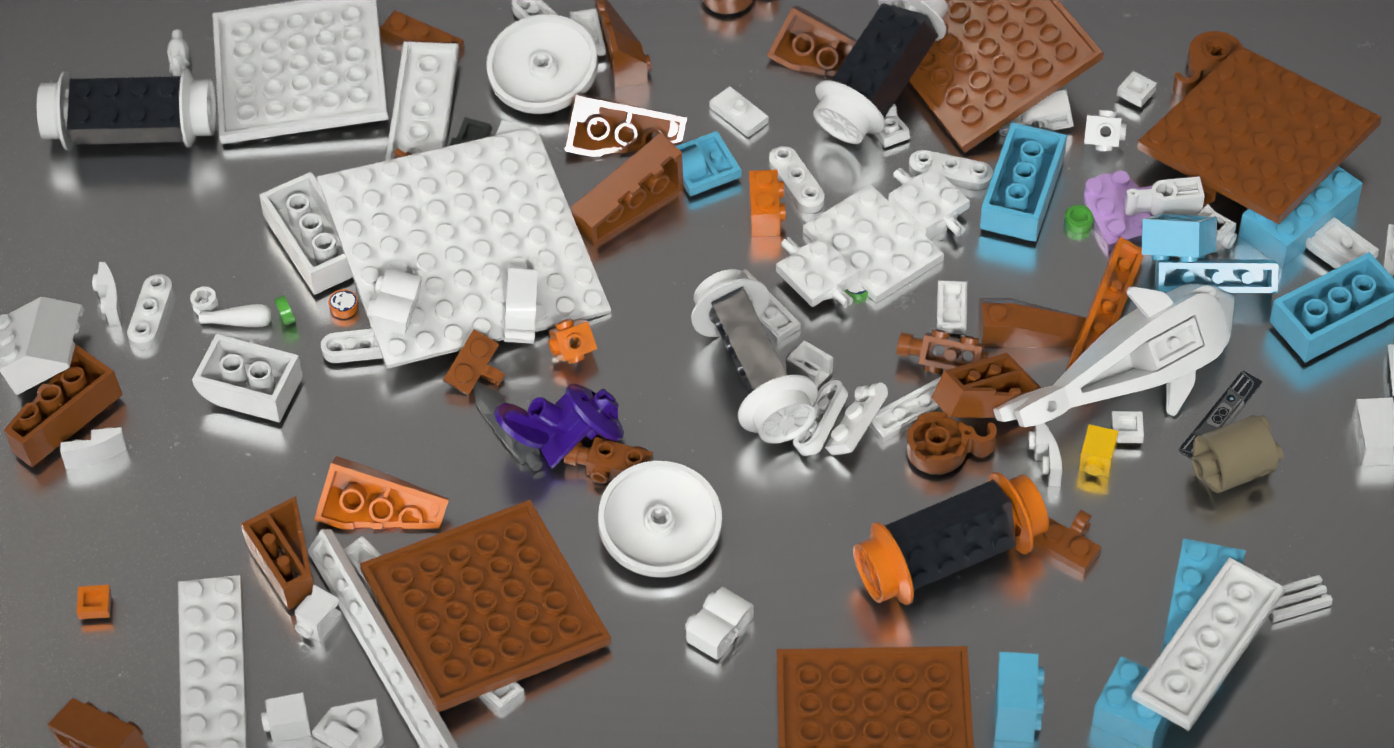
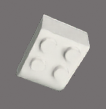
M216 334L192 381L196 390L205 399L220 407L280 422L303 375L299 355Z

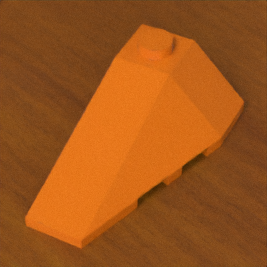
M335 456L327 474L314 521L343 530L354 528L440 529L449 498L367 465Z

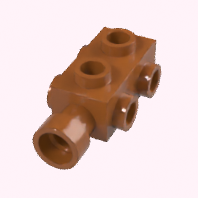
M932 329V333L927 332L924 334L923 339L915 338L914 334L901 332L896 351L897 355L909 357L910 355L919 356L918 364L925 365V371L942 374L943 369H952L986 359L989 356V353L984 352L985 344L978 343L979 338L961 335V339L949 337L950 332L940 329ZM937 344L942 345L944 348V353L941 355L934 351V346ZM964 351L972 352L973 359L971 361L964 359Z
M595 437L591 448L584 447L583 443L578 442L564 457V463L573 466L578 464L585 465L586 475H590V478L597 483L605 484L608 480L612 481L621 472L634 465L653 461V452L640 446L632 447L617 441Z

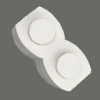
M387 268L384 276L379 275L375 287V293H378L376 300H370L367 310V316L371 317V327L405 335L420 294L422 277Z
M721 587L716 593H710L704 602V609L698 614H692L685 625L686 642L716 660L720 659L727 652L735 638L741 635L754 617V605L725 587Z

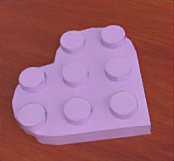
M1121 170L1090 178L1085 184L1083 203L1092 212L1094 217L1093 225L1107 252L1113 250L1119 237L1133 244L1141 243L1143 219L1154 216L1151 212L1136 213L1132 216L1125 214L1127 190L1131 188L1137 190L1152 189V186L1138 187L1129 178L1128 173Z

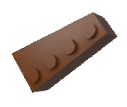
M660 132L571 207V213L579 232L594 246L682 191V152Z
M75 345L70 368L55 375L48 384L43 383L37 390L38 396L33 402L26 403L4 429L13 454L29 466H35L60 446L61 442H65L123 394L115 372L81 347Z

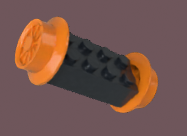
M994 472L990 474L988 482L887 525H882L879 522L873 523L870 527V539L854 545V560L866 590L876 602L881 603L896 597L902 604L908 605L913 602L914 590L1011 548H1015L1022 554L1031 552L1033 537L1048 530L1049 518L1044 501L1037 487L1028 476L1021 474L1008 480L1001 473Z

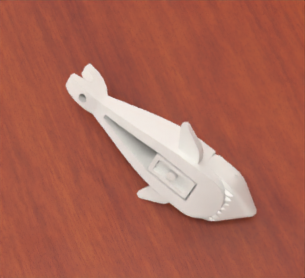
M1185 284L1168 293L1128 287L1127 295L1138 308L1108 328L1086 349L1053 386L1028 392L994 408L996 420L1006 422L1017 419L1021 427L1035 426L1064 414L1072 407L1150 389L1166 384L1167 414L1175 416L1195 384L1196 370L1218 358L1228 344L1232 330L1235 297L1215 286L1203 284Z

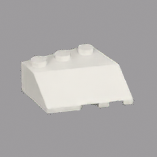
M39 297L9 314L0 315V372L16 395L70 368L75 348L73 336L79 332L80 324L77 320L84 312L81 304Z

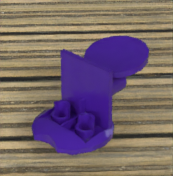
M569 384L566 388V393L555 404L543 397H537L530 403L527 412L514 404L502 403L494 411L495 419L501 428L518 442L528 447L540 448L549 467L554 468L585 435L591 440L597 434L612 441H620L623 438L624 430L618 419L619 404L606 389H600L595 393L584 386Z

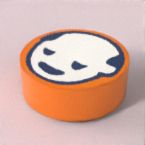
M347 289L335 291L328 300L331 314L341 319L353 316L359 307L356 294Z

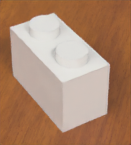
M1393 397L1356 399L1352 419L1362 466L1394 465Z

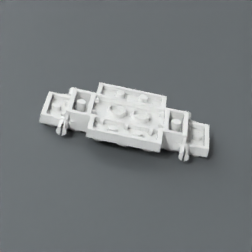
M933 166L915 177H910L903 168H899V171L897 169L894 172L893 177L902 186L889 193L888 200L869 184L803 225V233L812 241L806 246L799 247L790 237H787V240L784 239L781 246L790 255L776 264V272L812 307L823 300L834 298L844 308H847V304L848 306L852 304L853 298L845 290L857 282L868 291V296L877 304L944 261V253L930 240L947 230V227L956 236L962 235L966 228L956 218L959 214L970 208V200Z

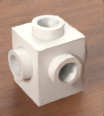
M1099 110V114L1087 113L1084 144L1095 145V150L1112 151V146H1119V140L1125 141L1126 124L1121 123V117L1116 116V111ZM1108 126L1111 132L1105 135L1100 132V129Z

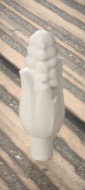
M174 30L172 32V39L167 48L170 63L169 73H173V76H181L183 69L190 65L189 46L183 39V32L181 30Z

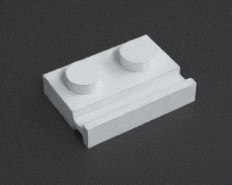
M1335 217L1316 231L1312 238H1308L1305 245L1308 250L1334 269L1368 252L1376 258L1379 252L1377 247Z

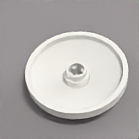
M553 14L534 15L513 23L498 35L488 53L487 74L495 94L508 106L527 113H550L570 106L573 103L575 93L584 95L588 91L597 74L598 55L592 37L576 21Z
M649 461L624 470L607 486L599 504L598 528L601 540L607 551L625 568L649 577H671L696 568L712 553L721 532L722 510L715 490L699 473L675 462Z

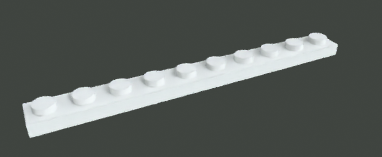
M321 529L307 551L332 595L339 598L340 603L338 605L420 748H459L331 529Z

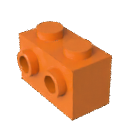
M778 170L749 171L752 237L780 236V221L786 220L785 203H780L779 198H784V181H778Z

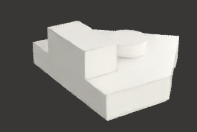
M376 699L331 707L313 729V737L332 748H380L384 740Z

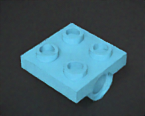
M717 131L676 146L682 152L683 186L689 196L742 177L741 168Z

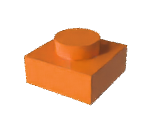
M109 584L78 586V619L110 617L111 588Z

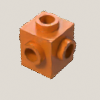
M572 318L556 323V328L549 331L551 339L548 340V346L552 355L557 356L562 361H568L569 364L583 360L585 358L584 354L597 349L589 322L579 319L573 322Z

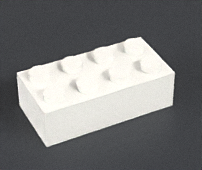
M312 172L259 194L264 218L314 295L353 277L319 183Z

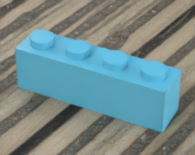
M1180 259L1156 260L1155 288L1157 291L1169 292L1185 284H1203L1215 286L1227 293H1277L1278 263L1274 260L1198 259L1197 262H1181Z

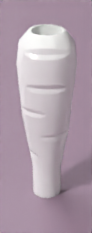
M263 304L244 305L213 312H200L199 321L200 324L213 323L238 327H264L271 322V310L267 305Z

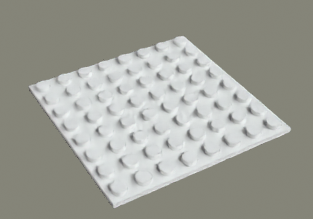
M536 126L317 176V181L366 314L370 300H376L378 293H375L379 275L384 276L387 268L422 277L420 294L405 335L371 327L387 369L461 351L474 329L495 342L504 340L508 268L538 270L535 332L556 327V323L572 318L574 322L579 319L586 320L611 313L605 293ZM367 316L371 325V317Z

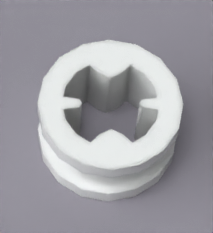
M199 287L190 295L193 310L197 314L200 312H213L218 307L216 293L210 287ZM206 298L208 302L202 303L200 300Z

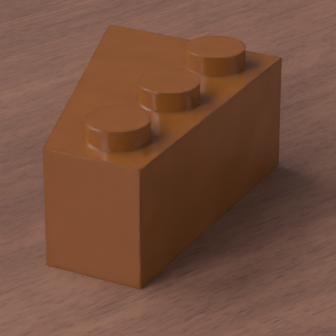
M1008 353L945 370L931 398L949 417L996 418L993 411L994 408L1041 387Z
M296 496L241 523L247 547L287 609L290 610L301 604L308 595L312 594L314 583Z
M71 698L47 724L58 744L63 748H149L142 737L144 733L137 724L132 721L126 723L110 711H107V713L102 712L89 701L83 703L75 698Z

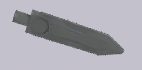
M477 382L474 386L476 406L521 465L527 462L533 471L541 469L543 463L538 458L540 456L539 448L528 447L507 434L496 421L494 411L499 404L506 403L498 392Z

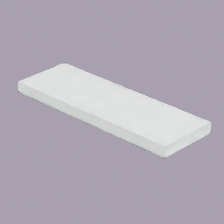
M404 41L385 161L394 159L393 152L397 148L405 153L418 154L446 147L459 56V44Z
M1229 557L1133 692L1132 699L1189 731L1283 596L1285 587Z

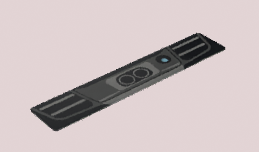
M1241 371L1181 445L1179 451L1192 458L1195 437L1229 425L1261 385L1262 381L1245 371Z

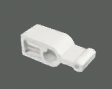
M1067 90L1052 93L1011 122L1047 131L1074 127ZM1011 122L999 129L1000 136H1007Z
M1200 176L1160 180L1153 184L1152 189L1137 190L1131 188L1127 190L1125 214L1132 216L1136 213L1151 212L1154 216L1158 214L1198 215L1203 210L1205 198Z
M508 268L504 342L534 344L538 270Z

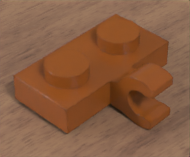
M474 329L445 375L443 382L469 396L480 376L499 387L505 373L488 365L499 344Z
M1083 510L1078 512L1070 528L1049 518L1048 530L1033 537V547L1084 575L1101 553L1100 545L1083 536L1091 526L1088 521L1092 517V515Z

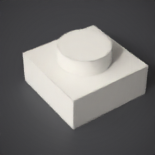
M1132 71L1118 87L1117 95L1141 108L1156 91L1157 83Z
M1112 411L1111 427L1113 430L1119 431L1117 443H1143L1142 411Z

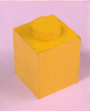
M1088 425L1081 451L1079 471L1095 476L1109 477L1117 446L1118 430Z

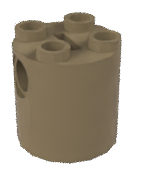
M1252 415L1195 437L1193 442V470L1200 480H1204L1207 486L1216 493L1275 472L1278 467V461L1283 459L1282 448L1277 442H1274L1270 433L1269 421L1264 415L1258 417Z

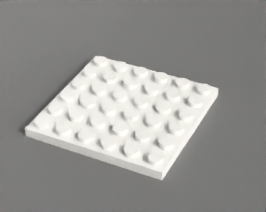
M299 0L213 13L219 137L221 144L388 119L377 0Z

